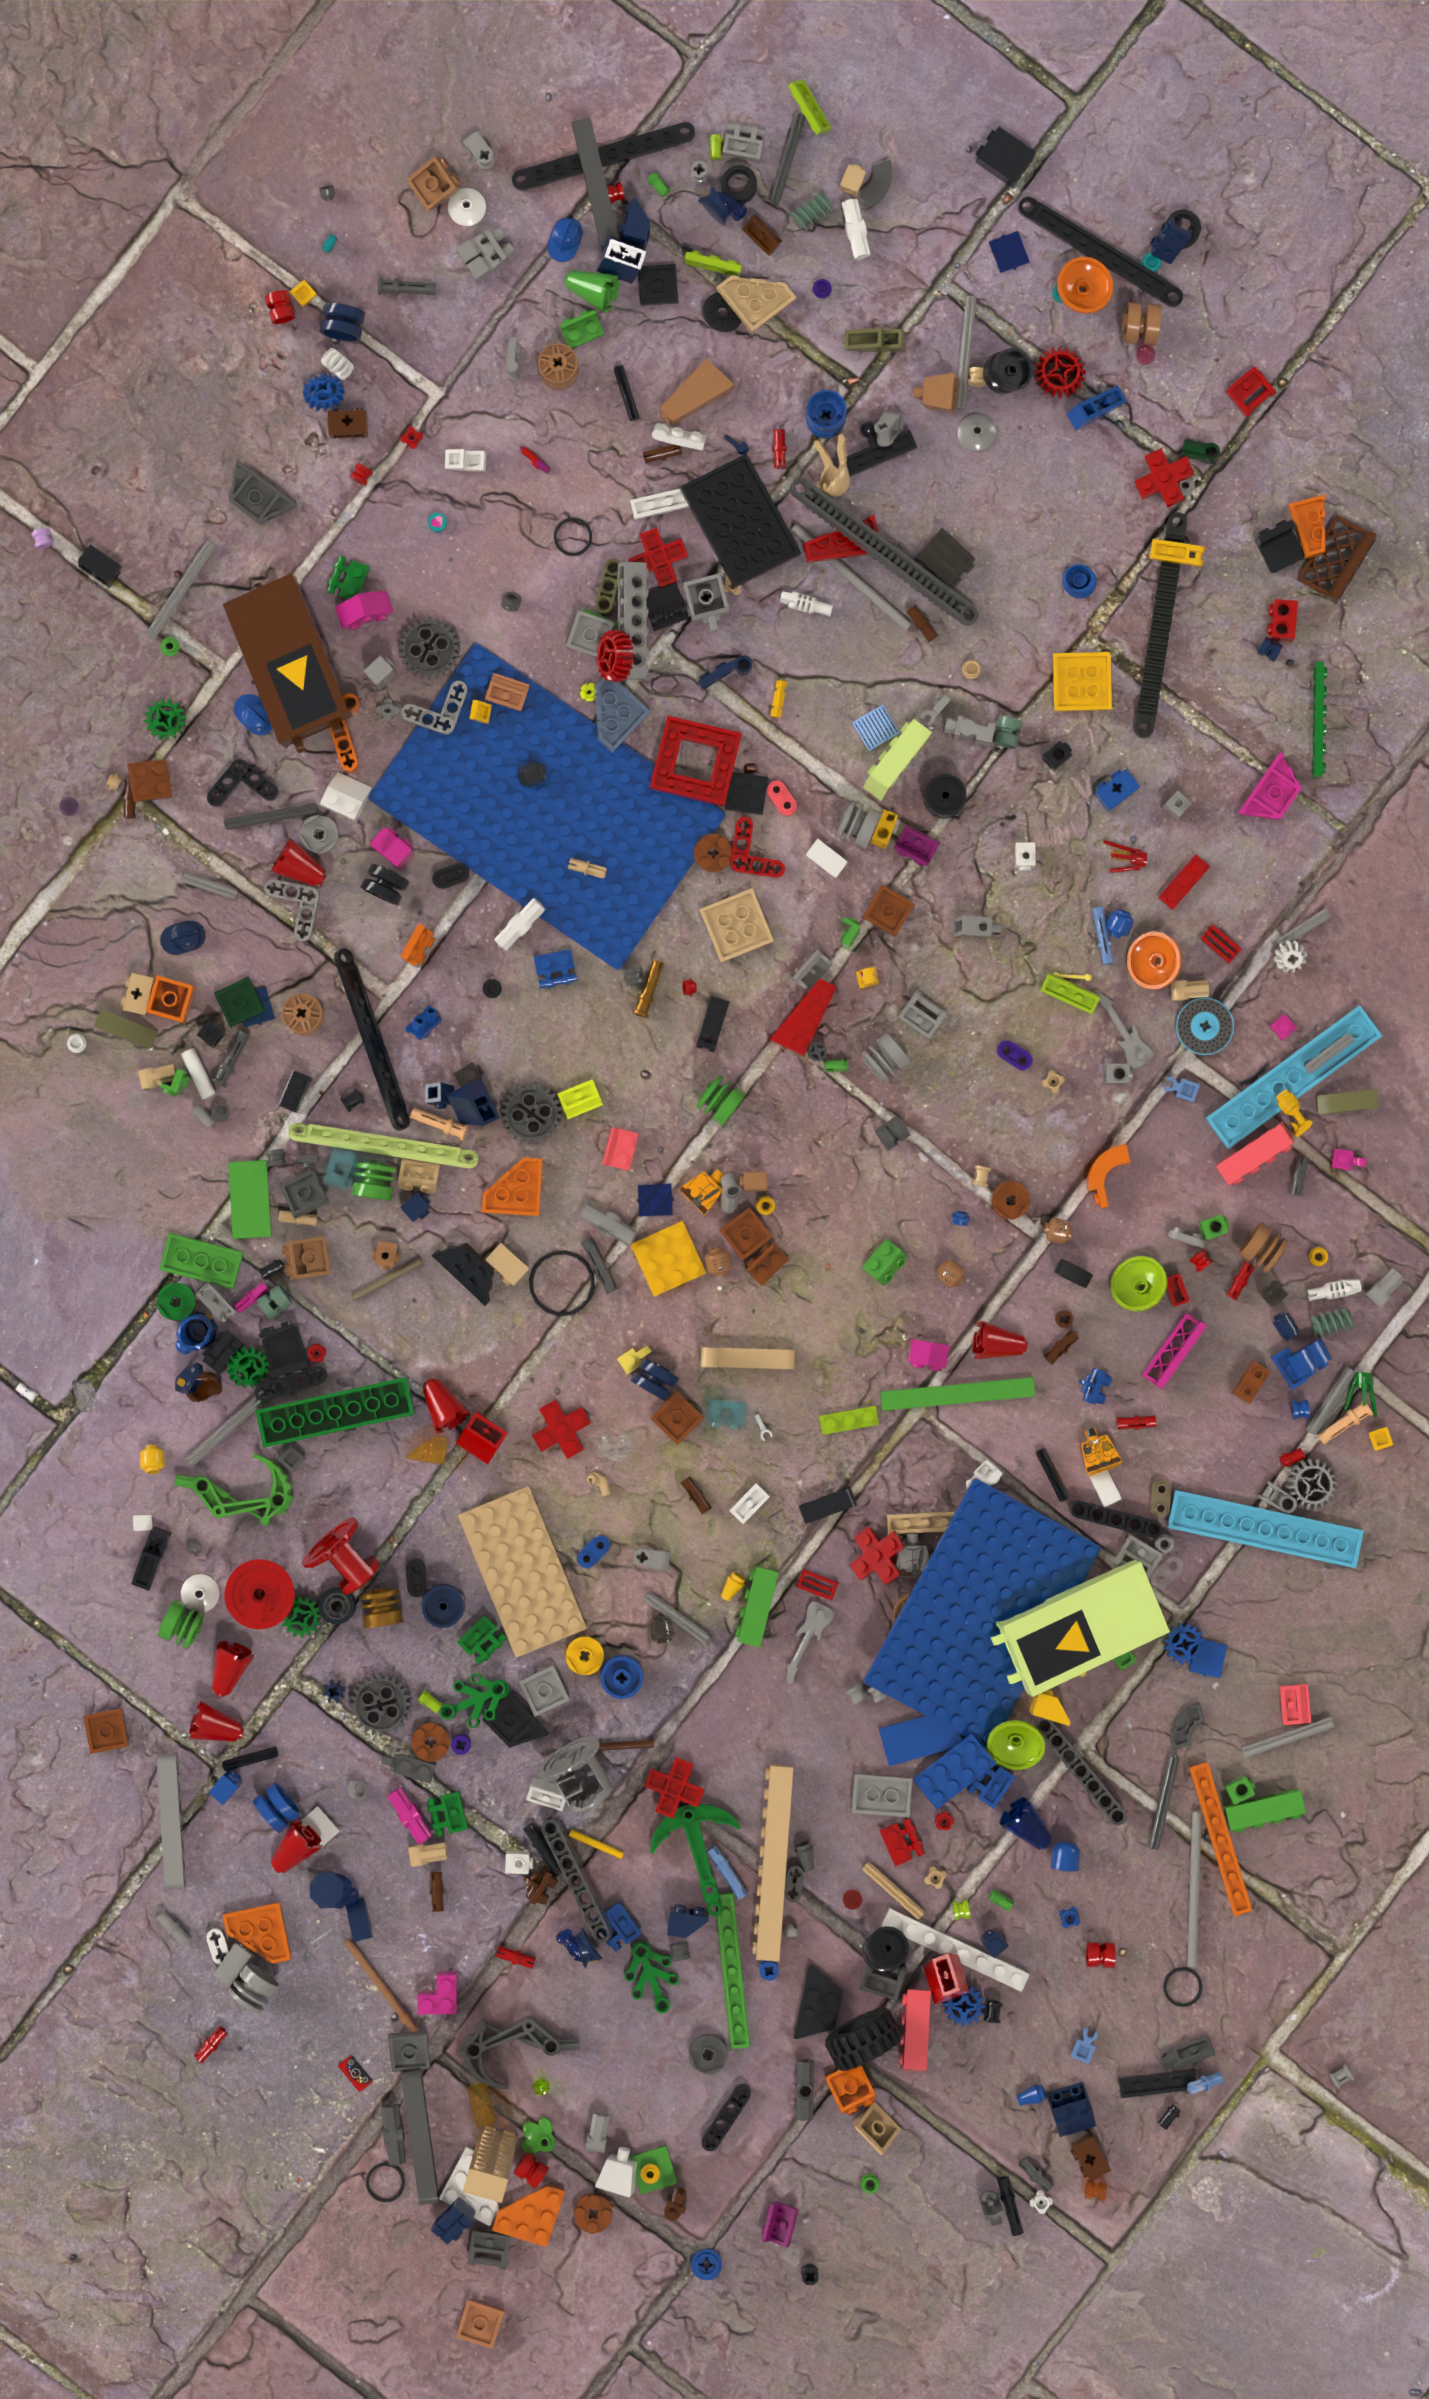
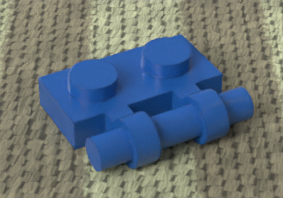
M571 949L534 956L537 976L545 975L546 980L539 981L540 989L546 987L550 989L560 984L570 985V982L577 981L576 974L568 975V970L575 969ZM562 971L563 976L551 977V973Z
M998 1766L996 1771L989 1769L972 1782L966 1790L972 1794L977 1788L981 1790L978 1798L994 1809L1016 1777L1001 1766ZM988 1774L991 1778L984 1786L981 1784V1781Z
M620 1901L605 1911L610 1924L617 1932L616 1935H612L606 1941L608 1946L612 1947L615 1952L622 1948L618 1943L620 1939L627 1945L642 1934ZM600 1928L599 1933L601 1932L603 1936L606 1938L607 1931L603 1928Z

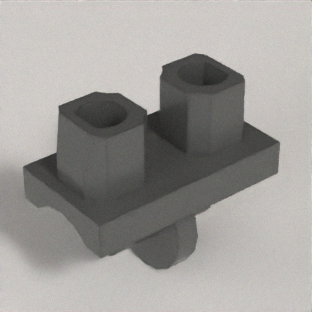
M987 2190L979 2197L985 2220H990L991 2226L1002 2224L1001 2216L1004 2215L998 2192Z

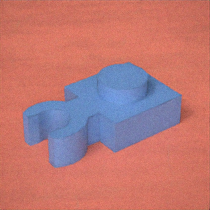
M1167 1077V1080L1171 1081L1173 1086L1171 1088L1164 1087L1165 1091H1177L1175 1097L1194 1103L1200 1084L1181 1078L1180 1083H1177L1173 1077Z
M1085 2027L1082 2032L1084 2038L1083 2040L1077 2038L1070 2057L1089 2065L1096 2048L1091 2043L1098 2037V2032L1094 2031L1092 2036H1087L1088 2027Z

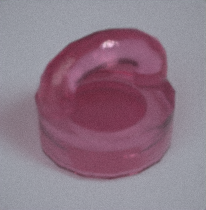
M1149 345L1139 347L1136 352V359L1142 365L1151 364L1155 358V350Z

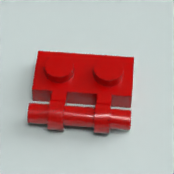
M910 1818L903 1820L905 1827L902 1829L899 1828L897 1823H894L879 1830L895 1867L913 1859L910 1851L915 1850L918 1856L925 1854L922 1840H919L915 1831L917 1830L915 1824H912ZM908 1834L912 1843L907 1845L903 1835Z

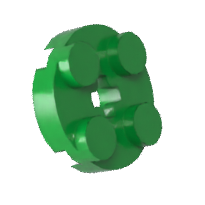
M170 1283L164 1286L158 1294L157 1308L166 1319L181 1321L190 1316L196 1307L194 1292L190 1287L182 1283ZM173 1297L181 1298V1305L179 1307L177 1305L172 1306L174 1302Z

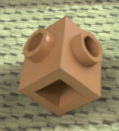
M378 1241V1246L373 1249L372 1259L375 1260L374 1264H379L378 1268L390 1270V1266L395 1267V1263L399 1264L401 1255L398 1252L399 1244ZM386 1252L389 1254L388 1259H384V1254Z

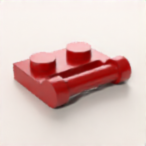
M1254 366L1229 387L1225 393L1240 409L1241 413L1248 418L1252 411L1269 396H1274L1276 390ZM1262 386L1265 391L1246 406L1243 401Z

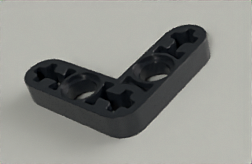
M237 759L232 762L208 792L207 801L213 807H220L241 781L267 801H274L278 797L279 791L272 782L247 762ZM237 764H244L243 769L249 773L247 776L241 771L236 773L237 768L235 766ZM257 775L260 777L258 785L250 784L251 776ZM231 778L233 780L231 788L223 787L224 779ZM264 781L267 782L266 784H264L265 787H267L268 789L274 788L273 796H266L267 793L262 788L260 791H258V789L262 787ZM220 786V788L227 793L225 795L221 793L219 795L220 801H214L213 803V798L211 796L213 794L217 795L220 792V790L217 789Z

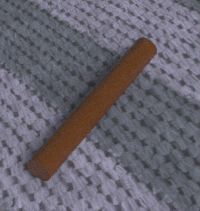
M654 1740L600 1743L597 1751L653 1748Z

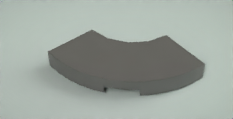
M891 160L872 166V180L867 187L861 190V195L867 209L877 205L889 190L892 181Z
M1200 1702L1185 1708L1175 1720L1171 1731L1172 1750L1191 1745L1193 1730L1198 1724L1205 1721Z

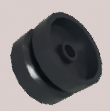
M1010 348L992 354L986 360L983 370L984 380L989 389L1002 395L1026 387L1033 373L1032 363L1028 355L1017 348Z
M940 774L934 777L927 784L923 795L927 811L939 819H950L956 816L962 810L967 798L963 782L951 774ZM942 793H945V795L949 796V798L943 799Z
M371 863L368 874L377 881L366 878L363 880L360 888L388 903L398 906L402 896L393 888L405 891L409 881L388 868Z
M885 1926L878 1928L867 1937L863 1945L862 1954L866 1964L871 1969L879 1973H888L894 1971L906 1961L909 1955V1943L902 1931L895 1927Z

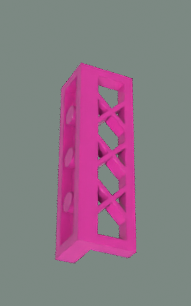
M1185 1313L1142 1373V1376L1160 1389H1163L1207 1326ZM1186 1319L1196 1324L1191 1332L1184 1333L1183 1324ZM1182 1335L1183 1344L1181 1347L1173 1348L1172 1339L1174 1336ZM1171 1351V1361L1162 1364L1161 1354ZM1153 1367H1160L1161 1375L1157 1380L1148 1375Z

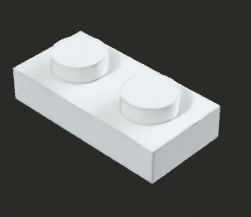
M755 1483L729 1511L744 1524L770 1496Z

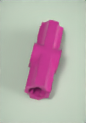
M402 1787L387 1795L397 1811L399 1820L405 1828L409 1829L418 1845L433 1835L423 1821L421 1812L410 1801Z

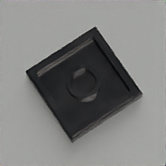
M676 264L641 266L638 273L641 306L679 303Z

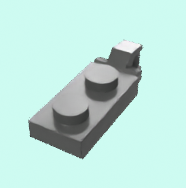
M395 1753L394 1757L384 1755L381 1762L391 1766L390 1771L429 1784L432 1782L436 1764L401 1753Z
M1204 2036L1172 2048V2051L1168 2053L1169 2055L1160 2058L1164 2070H1168L1171 2068H1181L1216 2054L1209 2037Z

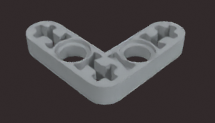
M462 681L452 683L441 714L413 704H407L401 710L402 717L409 723L443 735H450L455 730L468 693L467 686ZM459 685H461L462 690H464L463 693L460 692L458 695V699H461V702L457 701L456 699H450L451 696L455 698L456 691L454 690V688H458ZM450 703L458 705V710L455 713L448 712L447 706ZM412 708L413 712L418 715L419 711H422L419 722L416 721L418 719L416 716L411 715L410 718H407L405 711H409ZM427 714L432 715L434 718L433 722L429 725L423 723V717ZM437 717L440 718V723L445 724L446 721H449V725L451 726V728H447L446 731H444L443 726L438 724L437 728H434V726L437 723Z
M279 880L267 881L264 890L268 896L300 903L294 935L300 942L309 941L312 937L319 904V892L310 886ZM273 883H275V886L277 888L282 889V885H285L283 889V896H280V891H274V893L271 894V890H269L268 887L272 886ZM295 887L297 895L295 897H288V888ZM301 888L304 889L303 893L306 894L313 891L316 897L308 901V897L302 896V900H300ZM306 909L312 911V917L309 920L302 918V912ZM300 921L306 924L311 923L310 927L306 925L305 931L308 933V936H304V938H301V935L298 934V931L303 930V925H299Z

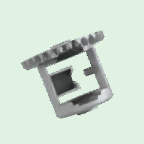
M595 1736L582 1737L561 1747L546 1758L537 1770L540 1780L554 1781L572 1812L580 1813L597 1806L610 1795L613 1789L612 1783L594 1755L597 1753L600 1744ZM586 1763L591 1768V1770L587 1771L588 1776L595 1775L597 1778L586 1783V1779L580 1771V1768Z

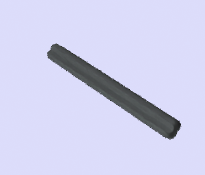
M795 115L769 200L771 205L779 206L805 122L804 115Z
M316 803L228 818L224 820L225 829L229 830L318 813V806Z
M1169 1755L1148 1845L1150 1849L1158 1850L1179 1764L1178 1756Z

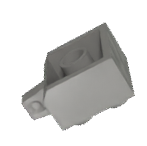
M720 573L684 582L683 590L692 624L703 621V624L708 623L711 633L717 632L716 621H719L721 616L729 615V607ZM704 595H708V598L711 597L709 602L703 600Z

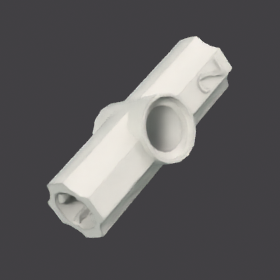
M849 199L841 203L845 218V231L851 243L854 260H861L870 256L866 238L867 230L865 221L861 217L858 200Z
M533 898L521 912H518L507 923V927L494 940L507 951L519 937H522L533 926L532 923L546 909L538 900Z

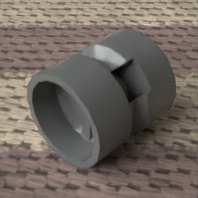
M897 1115L888 1121L887 1126L882 1125L875 1130L876 1135L888 1151L897 1145L898 1140L903 1141L910 1136L909 1131Z

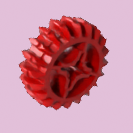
M1059 346L1058 352H1056L1053 347L1050 350L1051 354L1045 351L1044 357H1039L1040 363L1035 365L1039 370L1034 372V375L1039 377L1035 381L1036 383L1042 382L1039 385V389L1045 387L1044 394H1048L1050 391L1052 392L1051 397L1054 398L1055 393H1057L1058 398L1061 399L1064 393L1066 398H1068L1070 392L1076 394V388L1081 389L1082 387L1080 382L1085 381V378L1082 376L1086 374V370L1082 369L1085 363H1078L1082 357L1078 356L1075 358L1076 351L1070 354L1067 347L1065 352H1063L1062 347ZM1060 359L1066 360L1070 364L1065 365L1061 362ZM1053 360L1054 369L1045 374V366ZM1058 369L1064 371L1063 376L1056 374ZM1075 371V379L1067 385L1066 376ZM1055 380L1060 386H1056L1049 381Z
M608 630L600 638L601 642L598 643L599 648L596 650L598 652L596 657L598 659V671L605 680L612 682L623 681L627 679V676L630 675V670L633 668L634 646L631 645L632 639H630L629 634H626L625 631Z

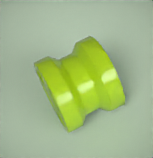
M968 1899L959 1903L952 1901L955 1921L960 1920V1918L970 1919Z

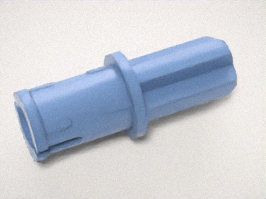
M1220 2072L1209 2076H1201L1200 2079L1187 2084V2091L1190 2094L1203 2090L1208 2091L1211 2087L1222 2084L1223 2076Z

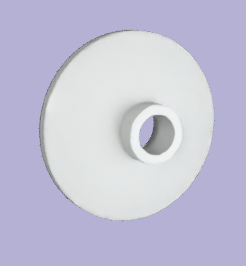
M463 188L450 197L448 212L455 223L461 226H473L484 217L486 203L478 191L471 188ZM468 202L470 206L468 208H464L463 204Z
M196 1574L189 1577L181 1589L183 1603L187 1604L186 1607L190 1610L195 1608L198 1613L211 1610L217 1604L220 1596L216 1581L205 1574ZM198 1590L202 1591V1597L196 1596Z

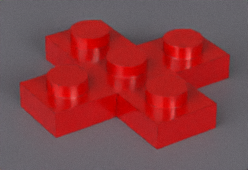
M1162 448L1144 456L1151 473L1134 481L1142 500L1160 492L1167 508L1184 501L1185 499L1178 483L1195 475L1187 456L1171 464L1168 463Z
M657 527L639 534L645 552L628 558V561L646 563L648 573L653 571L659 588L676 583L677 578L671 564L688 558L682 538L663 545Z
M554 1400L539 1409L548 1424L547 1427L532 1435L541 1452L556 1443L559 1444L567 1459L584 1450L575 1432L588 1426L591 1422L582 1407L565 1416L558 1402Z
M867 1527L854 1537L864 1554L849 1565L859 1580H864L876 1571L883 1584L888 1585L902 1574L892 1560V1557L906 1548L896 1531L891 1532L880 1541L873 1529Z
M675 1757L669 1775L650 1769L644 1787L661 1793L655 1810L656 1813L674 1819L680 1801L697 1808L699 1807L705 1789L688 1783L694 1764Z

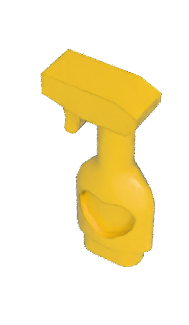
M1285 1089L1276 1096L1277 1104L1286 1115L1294 1116L1297 1120V1125L1293 1122L1290 1124L1293 1127L1292 1134L1298 1138L1311 1127L1313 1122L1302 1116L1299 1111V1101L1292 1092Z

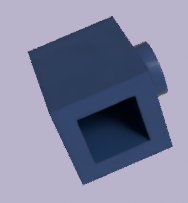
M442 1082L425 1084V1103L434 1105L436 1109H446L448 1105H451L446 1094L453 1092L454 1086Z
M417 1192L400 1208L412 1222H415L418 1218L424 1219L430 1213L429 1209L431 1206L429 1203L431 1201L424 1193L420 1195Z
M996 1928L987 1930L982 1935L983 1938L980 1939L993 1958L1009 1947Z

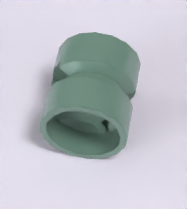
M999 716L996 726L999 730L995 732L992 743L1001 747L1016 749L1019 739L1017 734L1020 733L1023 722L1012 717Z
M279 1284L270 1290L269 1295L264 1294L256 1300L270 1320L278 1316L280 1310H286L293 1305L291 1299ZM274 1300L277 1305L273 1306L270 1302Z

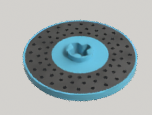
M1212 998L1192 1000L1182 1008L1177 1017V1036L1182 1045L1195 1054L1210 1055L1217 1053L1229 1043L1233 1035L1234 1022L1230 1011L1224 1004ZM1206 1021L1210 1029H1206L1204 1032L1200 1024Z

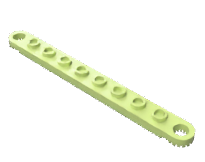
M296 1122V1124L293 1123V1125L289 1126L288 1135L295 1141L463 1168H473L478 1164L477 1153L472 1150L469 1151V1149L462 1150L458 1147L314 1124L305 1125L301 1122L300 1124ZM300 1130V1131H302V1132H301V1133H298V1134H297V1133L295 1134L294 1131ZM469 1157V1158H472L473 1160H471V1161H470V1160H469V1161L467 1160V1161H466V1159H464V1158Z

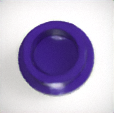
M819 279L814 283L813 293L816 297L824 299L831 294L832 286L829 281Z

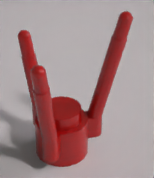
M1107 840L1103 841L1104 844L1132 852L1131 855L1112 853L1111 857L1130 859V864L1133 866L1111 869V873L1130 870L1140 871V867H1146L1147 852H1141V849H1133Z

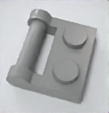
M509 337L506 367L509 379L517 381L520 377L517 361H521L522 349L521 344H518L517 338Z
M917 990L898 1016V1019L929 1040L948 1011L939 1008ZM918 1001L938 1015L937 1019L934 1020L914 1006L915 1002Z
M1129 1534L1112 1564L1117 1567L1128 1563L1123 1560L1126 1554L1148 1567L1145 1573L1149 1579L1163 1554Z

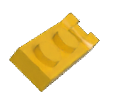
M1152 539L1149 559L1202 567V554L1205 552V547ZM1190 552L1195 553L1194 558H1189Z

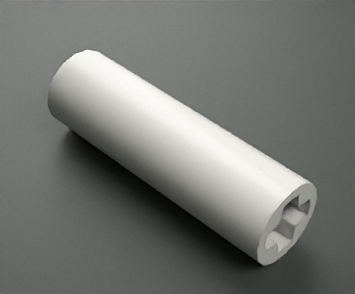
M195 1048L183 1052L181 1056L202 1100L216 1095Z

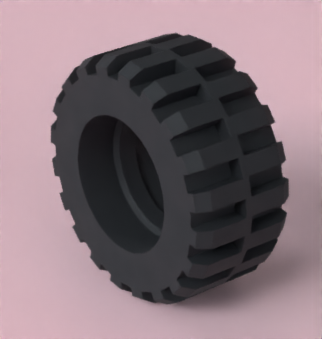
M881 2007L880 2009L868 2011L863 2015L861 2014L835 2029L825 2039V2046L836 2068L841 2071H847L871 2062L891 2050L901 2041L902 2032L891 2011L886 2007Z

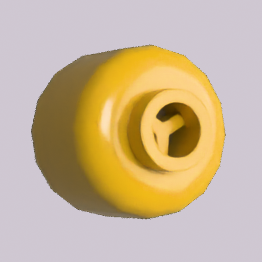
M157 1445L145 1446L146 1449L139 1453L140 1468L146 1474L160 1473L161 1469L165 1467L164 1450L157 1448Z

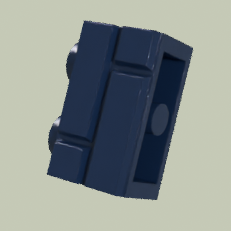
M458 2197L434 2221L431 2231L446 2244H449L452 2240L457 2241L463 2233L462 2230L464 2228L468 2230L475 2222L473 2218L476 2212L463 2199Z

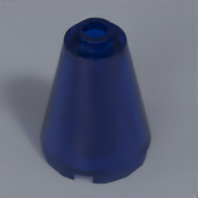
M1026 1797L1017 1799L1010 1805L1012 1809L1008 1813L1006 1811L1003 1812L999 1824L1036 1849H1046L1051 1844L1052 1836L1031 1801Z

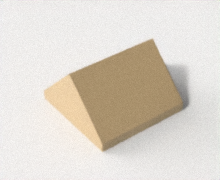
M876 2102L868 2106L853 2121L854 2128L880 2155L884 2154L901 2130Z

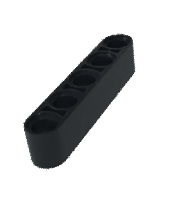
M1080 1500L1073 1501L1069 1506L1070 1514L1078 1519L1150 1538H1157L1162 1533V1525L1152 1519ZM1077 1504L1083 1506V1512L1079 1515L1073 1511L1074 1506ZM1095 1509L1101 1510V1518L1094 1519L1092 1517ZM1119 1514L1120 1522L1118 1524H1112V1515ZM1132 1519L1139 1521L1138 1528H1130L1129 1523ZM1151 1524H1156L1158 1527L1155 1534L1148 1532V1527Z

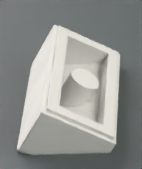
M819 839L815 841L806 854L807 857L834 878L840 874L848 863Z
M538 1778L532 1779L526 1800L563 1812L566 1801L556 1784Z

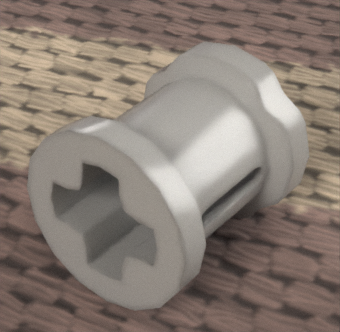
M703 161L694 162L691 166V178L693 181L702 183L707 179V165ZM698 169L702 170L700 175L697 174Z
M1343 2065V2068L1334 2074H1329L1337 2089H1340V2086L1349 2080H1355L1346 2065Z

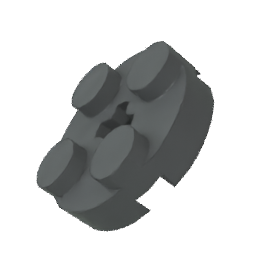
M711 2034L697 2037L691 2043L689 2050L691 2065L699 2072H703V2074H714L720 2071L726 2063L728 2056L725 2043L717 2035ZM706 2049L713 2051L714 2054L711 2055V2059L703 2057Z

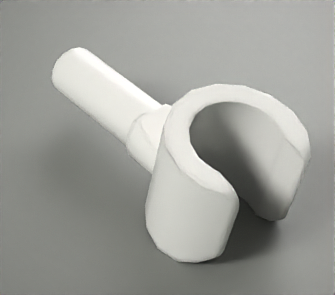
M756 1415L755 1418L761 1430L760 1436L762 1440L765 1441L763 1437L765 1432H768L772 1438L771 1431L765 1427L760 1415Z

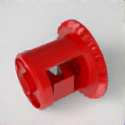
M354 1517L342 1521L326 1533L308 1551L302 1561V1565L308 1569L329 1560L344 1577L339 1583L340 1590L344 1595L351 1594L362 1587L376 1573L380 1565L375 1556H369L362 1560L348 1544L358 1526V1522Z
M264 1559L250 1560L238 1566L229 1576L224 1591L226 1607L231 1616L241 1625L258 1630L268 1629L282 1622L291 1611L295 1597L294 1585L288 1572L277 1563Z

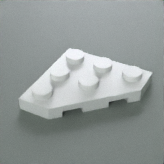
M466 2146L439 2199L451 2205L460 2197L475 2210L474 2218L490 2226L499 2209L498 2202L463 2192L474 2153L473 2148Z

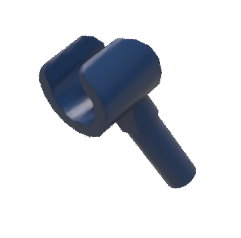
M725 435L724 439L731 443L740 455H744L749 451V447L744 441L738 444L731 437Z

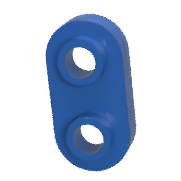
M603 1535L594 1537L579 1552L577 1556L578 1564L583 1568L594 1566L608 1552L610 1548L609 1539ZM598 1542L604 1543V1547L602 1549H599L597 1547ZM585 1555L590 1556L589 1562H584L583 1557Z

